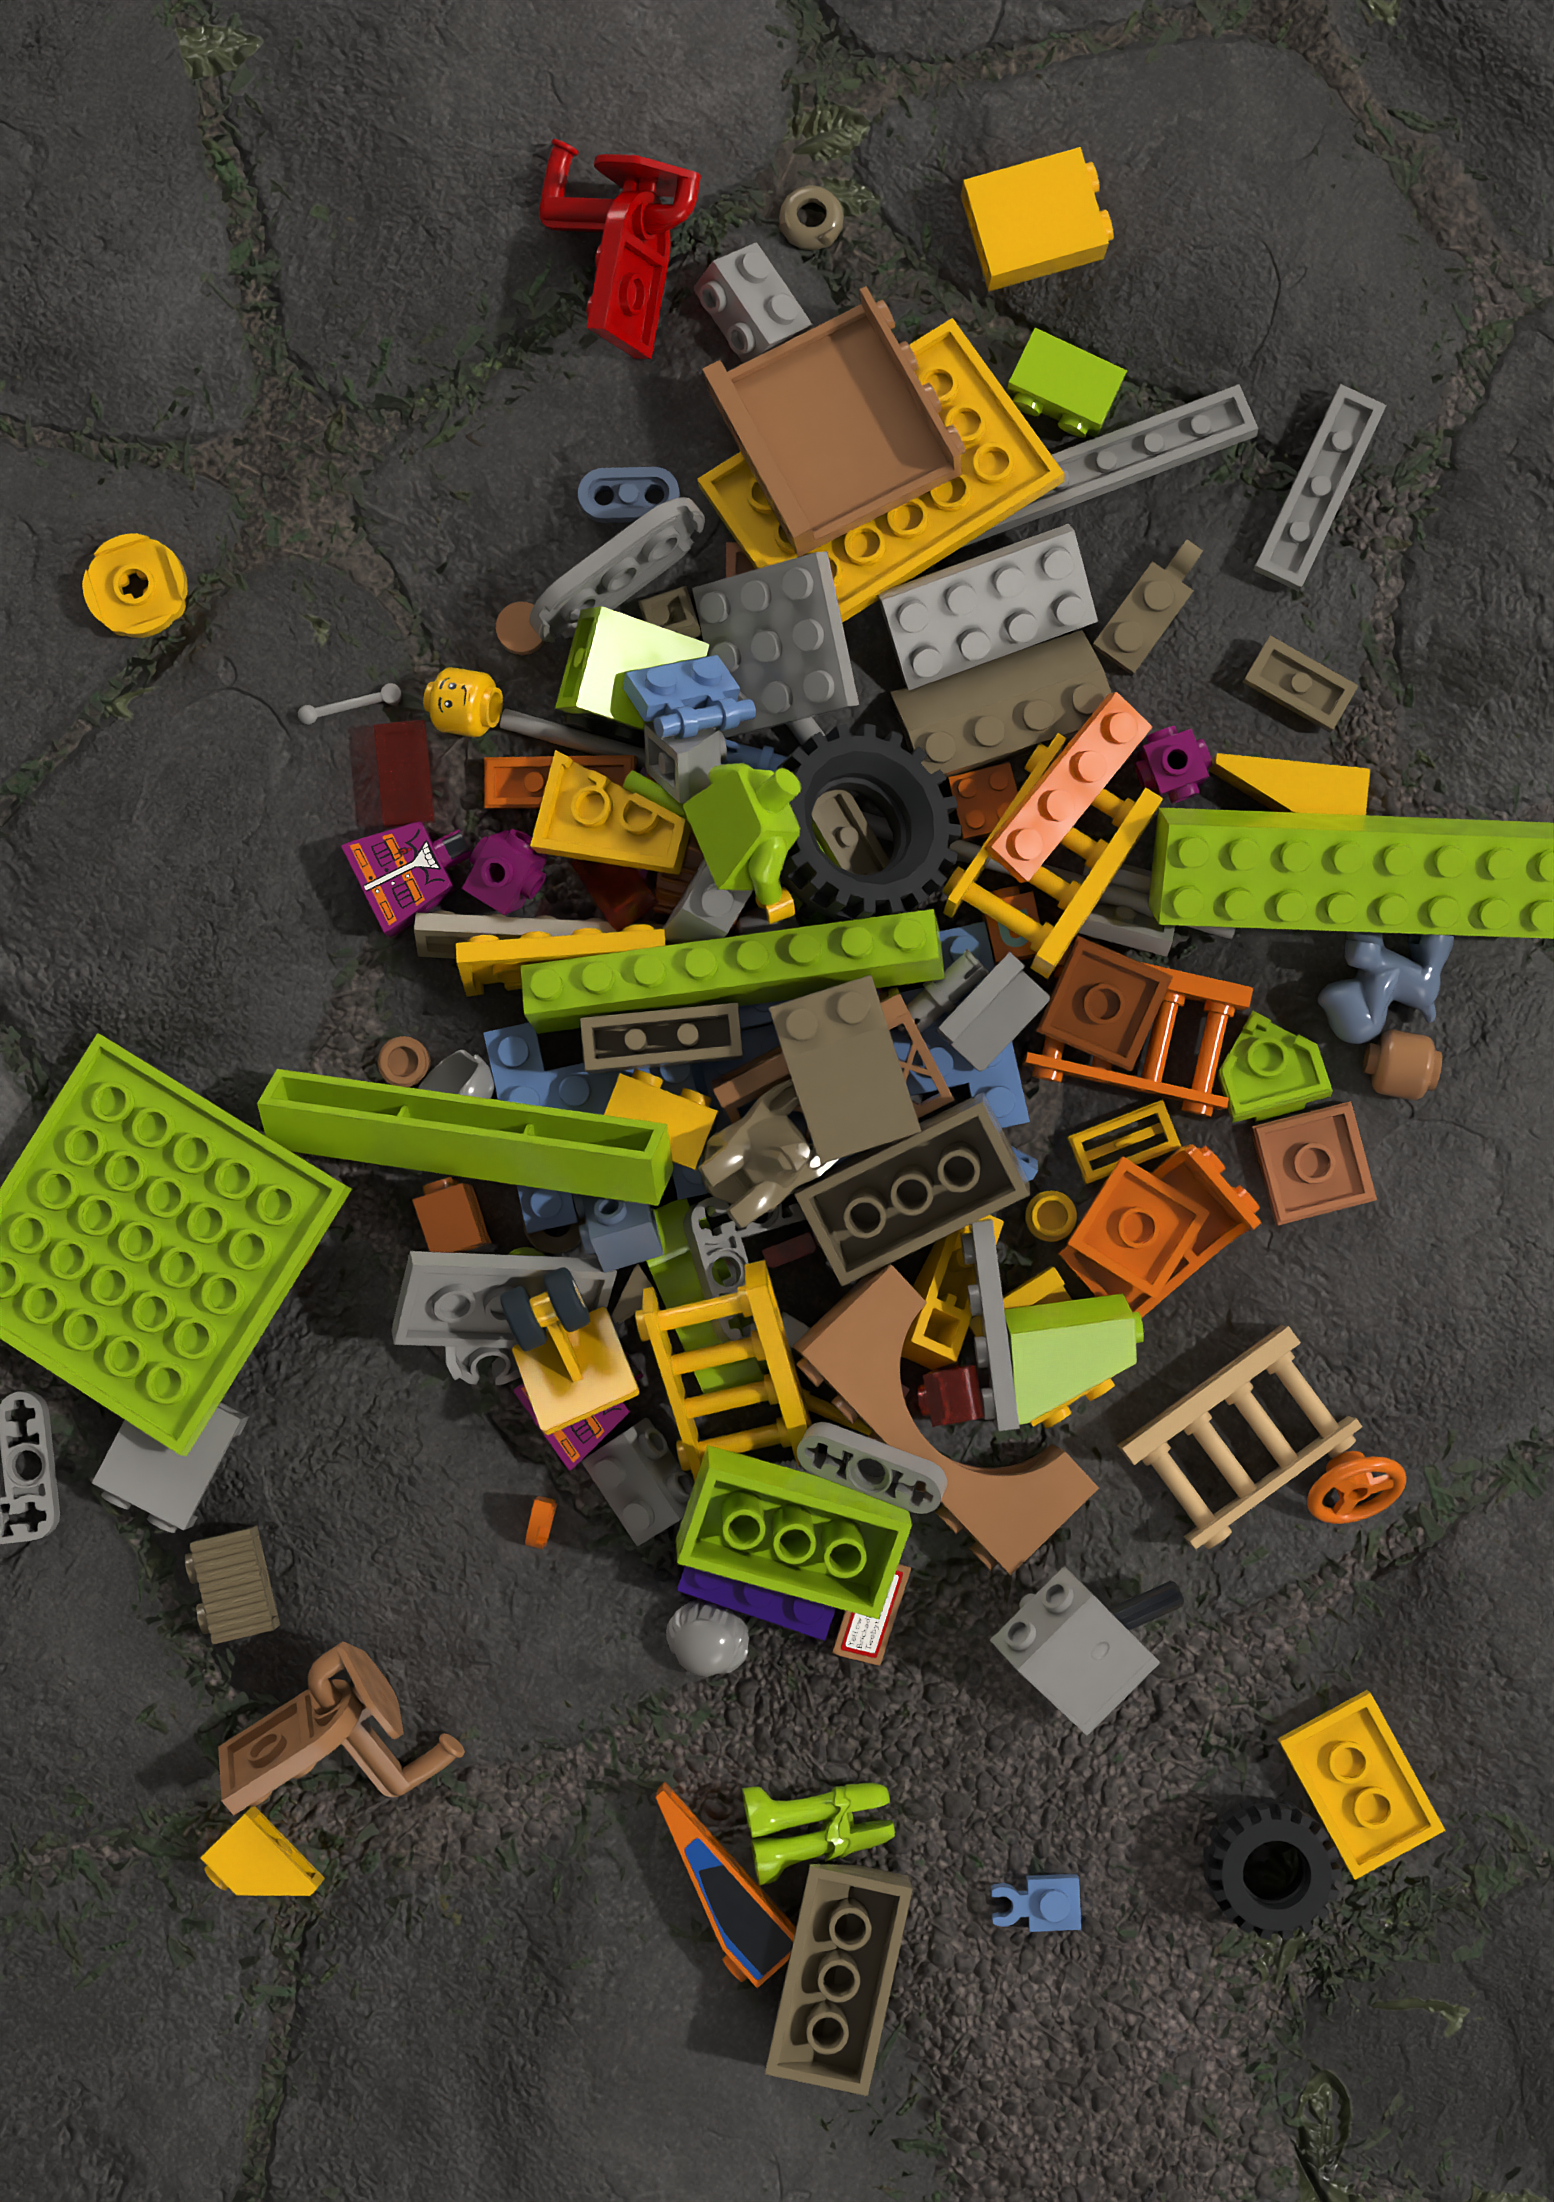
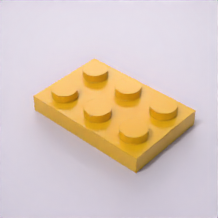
M1368 1690L1277 1738L1354 1880L1446 1831L1377 1703Z

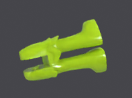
M846 1784L845 1786L834 1787L831 1792L789 1801L772 1800L761 1787L742 1788L745 1813L752 1838L824 1820L821 1831L787 1838L762 1837L751 1839L759 1886L777 1881L785 1868L801 1861L825 1855V1862L836 1857L842 1859L850 1853L876 1847L895 1837L894 1821L876 1820L854 1824L852 1812L873 1809L890 1803L888 1789L882 1784Z

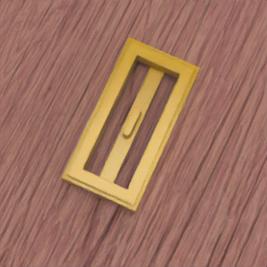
M1163 1100L1066 1137L1075 1155L1074 1158L1077 1166L1080 1168L1085 1185L1111 1174L1118 1161L1096 1170H1092L1089 1161L1162 1132H1164L1167 1142L1126 1157V1159L1137 1165L1181 1147ZM1155 1113L1157 1114L1160 1123L1086 1152L1081 1142Z

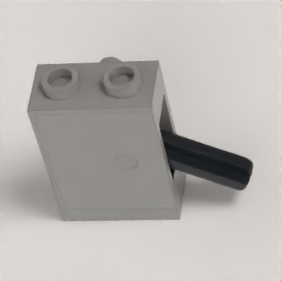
M1064 1566L1036 1594H1027L1021 1599L1019 1604L1020 1610L990 1641L1018 1672L1088 1736L1160 1664L1156 1657L1129 1630L1182 1607L1184 1598L1179 1586L1174 1581H1169L1107 1609Z

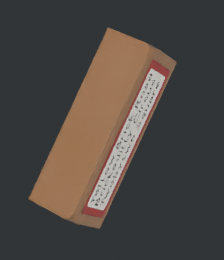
M898 1564L879 1620L850 1611H843L831 1649L832 1654L878 1666L881 1665L911 1571L910 1566Z

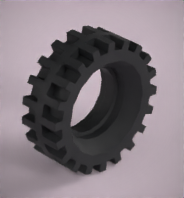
M847 724L836 725L825 736H823L821 731L811 736L776 768H783L792 772L801 785L800 793L789 802L799 824L800 833L787 852L779 877L784 883L781 887L787 888L790 894L795 895L803 903L798 914L805 919H809L816 912L826 915L825 924L908 913L927 900L947 880L943 874L956 863L958 853L950 850V845L961 837V825L951 824L948 819V815L958 808L955 796L943 798L938 786L947 778L941 769L930 774L921 764L928 755L923 749L918 747L910 754L900 747L903 735L892 731L882 740L876 738V725L864 724L855 733L849 732ZM838 788L852 790L870 799L885 815L893 834V854L889 864L882 871L868 876L852 874L835 865L820 849L812 830V811L817 799L823 793Z

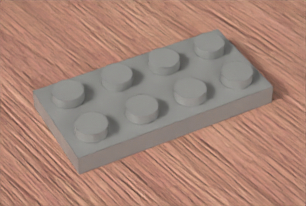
M1069 524L878 594L903 683L908 691L1098 622L1076 534Z

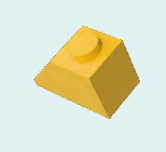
M256 1806L251 1807L200 1857L207 1865L204 1870L210 1880L222 1890L230 1888L235 1895L310 1896L325 1879Z

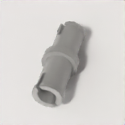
M966 949L964 954L944 971L945 979L924 982L922 985L925 989L906 1005L920 1034L945 1011L951 1014L957 1008L955 1002L984 976L986 977L989 974V971L975 958V955L969 949ZM903 1023L896 1026L901 1032L904 1031V1035L908 1040L912 1041Z

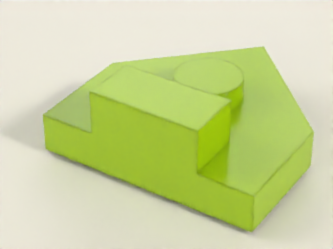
M1252 1011L1241 1034L1230 1053H1228L1217 1075L1224 1097L1229 1098L1227 1108L1232 1123L1253 1117L1255 1122L1302 1110L1305 1108L1306 1103L1331 1097L1333 1092L1318 1045L1301 1035L1296 1036L1271 1023L1270 1019L1255 1011Z

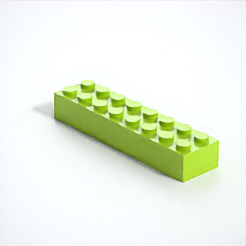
M1158 807L1148 907L1159 925L1554 939V823Z

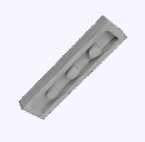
M1340 384L1253 571L1294 590L1299 591L1302 588L1387 405Z
M983 1219L969 1224L970 1233L961 1234L964 1264H974L976 1279L975 1285H967L971 1316L980 1315L983 1336L974 1337L978 1368L987 1367L990 1387L981 1389L983 1414L985 1420L994 1419V1425L998 1431L1020 1429L993 1220Z

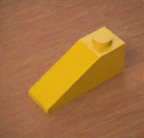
M1217 753L1212 758V767L1209 768L1210 772L1274 812L1366 815L1370 769L1222 753Z
M988 1215L980 1220H993L995 1243L997 1244L1004 1221ZM969 1225L935 1242L913 1285V1288L927 1303L910 1325L903 1343L901 1356L931 1370L957 1362L972 1318L967 1285L976 1284L974 1264H964L961 1246V1234L970 1233Z

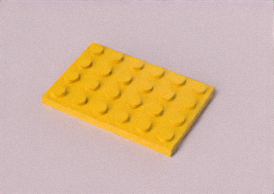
M953 318L909 346L918 363L919 369L914 372L920 383L924 385L929 382L939 398L942 411L938 412L939 417L945 427L953 424L963 441L966 452L960 455L962 475L804 554L828 552L842 623L879 600L878 594L906 583L1065 482V473ZM741 451L697 479L700 489L755 569L797 558L794 549Z

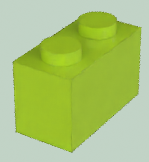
M1034 328L1011 376L1006 393L1013 399L1016 407L1026 414L1039 416L1040 413H1043L1058 420V426L1073 436L1084 438L1088 434L1097 438L1123 383L1127 370Z

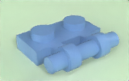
M718 655L626 672L624 691L645 722L654 720V729L659 738L673 735L678 739L694 737L697 735L698 730L717 727L721 731L738 727L740 722L754 719L756 716V708L751 699L737 701L740 687Z

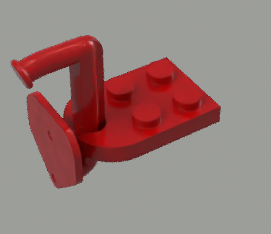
M552 139L551 144L553 148L546 168L539 208L541 222L552 230L603 232L602 243L597 249L595 258L597 271L593 294L587 303V329L633 358L652 359L670 257V229L684 222L693 212L697 202L701 174L638 155L601 154L595 157L594 168L621 187L623 192L616 199L564 197L569 168L573 156L577 157L579 151L561 140ZM658 197H674L673 204H662Z

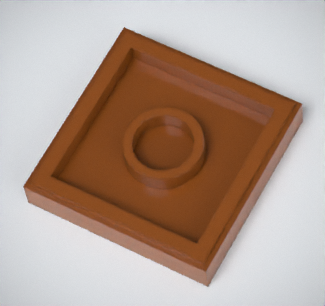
M1077 935L1036 1031L1132 1071L1173 976Z

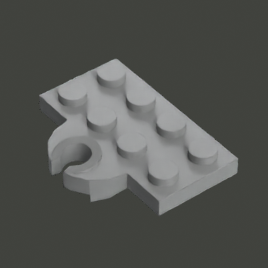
M410 1251L391 1330L394 1345L442 1346L446 1365L454 1380L461 1378L467 1383L476 1385L480 1379L477 1363L482 1358L491 1355L499 1356L492 1363L495 1385L506 1384L517 1378L522 1379L512 1352L513 1346L518 1343L503 1312L500 1302L501 1295L522 1286L527 1290L530 1297L533 1298L546 1292L544 1285V1276L561 1267H566L572 1274L589 1313L600 1307L607 1309L617 1271L615 1269L604 1273L598 1258Z

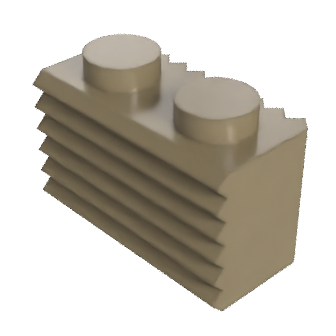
M257 1525L197 1539L190 1543L191 1553L185 1554L186 1571L192 1584L199 1583L203 1603L197 1604L196 1607L198 1623L203 1634H211L213 1645L272 1631L280 1626Z

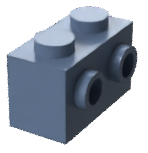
M572 1193L579 1217H586L587 1221L586 1224L579 1225L584 1249L587 1255L596 1253L604 1273L664 1255L653 1205Z

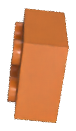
M1010 762L948 777L947 785L950 797L955 796L958 805L954 813L957 824L961 825V840L968 842L989 837L1018 794Z

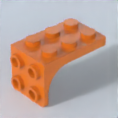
M1189 1144L1177 1149L1150 1174L1205 1207L1211 1213L1156 1299L1069 1245H1066L1057 1254L1095 1297L1124 1294L1131 1311H1138L1141 1318H1143L1225 1246L1245 1232L1258 1227L1261 1221L1254 1213L1260 1207L1242 1186L1239 1185L1234 1188L1220 1175L1226 1169L1225 1166L1207 1146L1200 1149L1193 1144Z

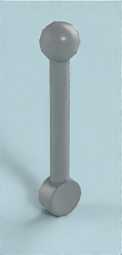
M389 683L384 685L381 692L316 708L311 705H304L298 711V719L301 723L309 725L314 723L317 717L382 701L389 705H395L401 700L402 693L396 684Z

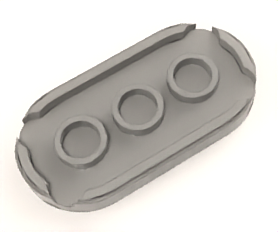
M687 497L671 499L651 509L549 586L536 601L530 612V625L545 642H555V635L561 634L564 639L574 637L581 609L603 606L613 610L679 561L694 543L690 538L694 530L699 533L702 532L705 523L703 513L693 500Z

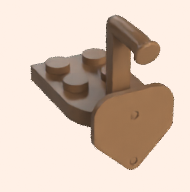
M341 1642L321 1655L312 1664L308 1673V1689L218 1746L221 1801L233 1816L248 1806H257L264 1802L274 1789L291 1778H300L309 1773L318 1761L330 1754L340 1744L345 1747L383 1795L399 1797L443 1770L456 1758L463 1757L465 1750L457 1739L443 1733L439 1736V1743L435 1747L403 1767L365 1720L373 1715L391 1738L397 1739L402 1736L403 1726L397 1697L388 1680L365 1651L346 1642ZM346 1668L355 1686L352 1688L344 1680H330L329 1678Z

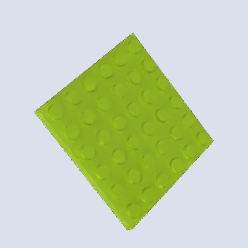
M97 1033L0 1187V1339L181 1456H187L352 1189L110 1039Z

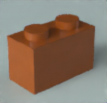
M448 1177L422 1186L425 1196L413 1199L430 1252L463 1253L492 1243L473 1185L459 1184L457 1178L452 1179V1177Z

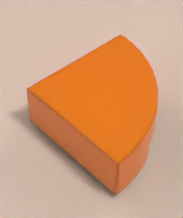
M538 1496L534 1500L525 1539L526 1546L541 1550L547 1546L558 1504L555 1503L556 1500Z

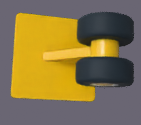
M561 1267L544 1276L546 1292L531 1298L527 1290L519 1286L503 1293L500 1297L503 1312L518 1343L513 1346L512 1352L540 1429L545 1435H550L639 1394V1388L608 1310L605 1307H600L588 1313L579 1288L566 1267Z

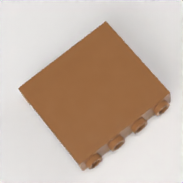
M867 286L859 289L860 305L727 372L721 360H718L702 369L707 390L797 557L962 475L960 455L966 451L958 431L953 424L947 427L943 424L938 415V412L942 411V407L935 390L929 382L924 385L920 383L914 372L919 367L911 347L906 341L900 344L897 342L891 329L895 328V322L888 306L883 300L875 302Z

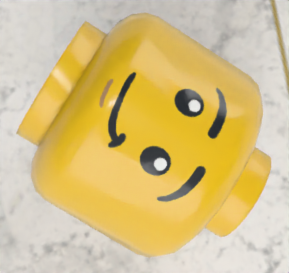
M448 667L438 674L434 682L428 683L424 692L423 704L424 709L430 713L431 721L438 731L468 737H481L490 727L494 728L499 722L503 708V695L489 674Z

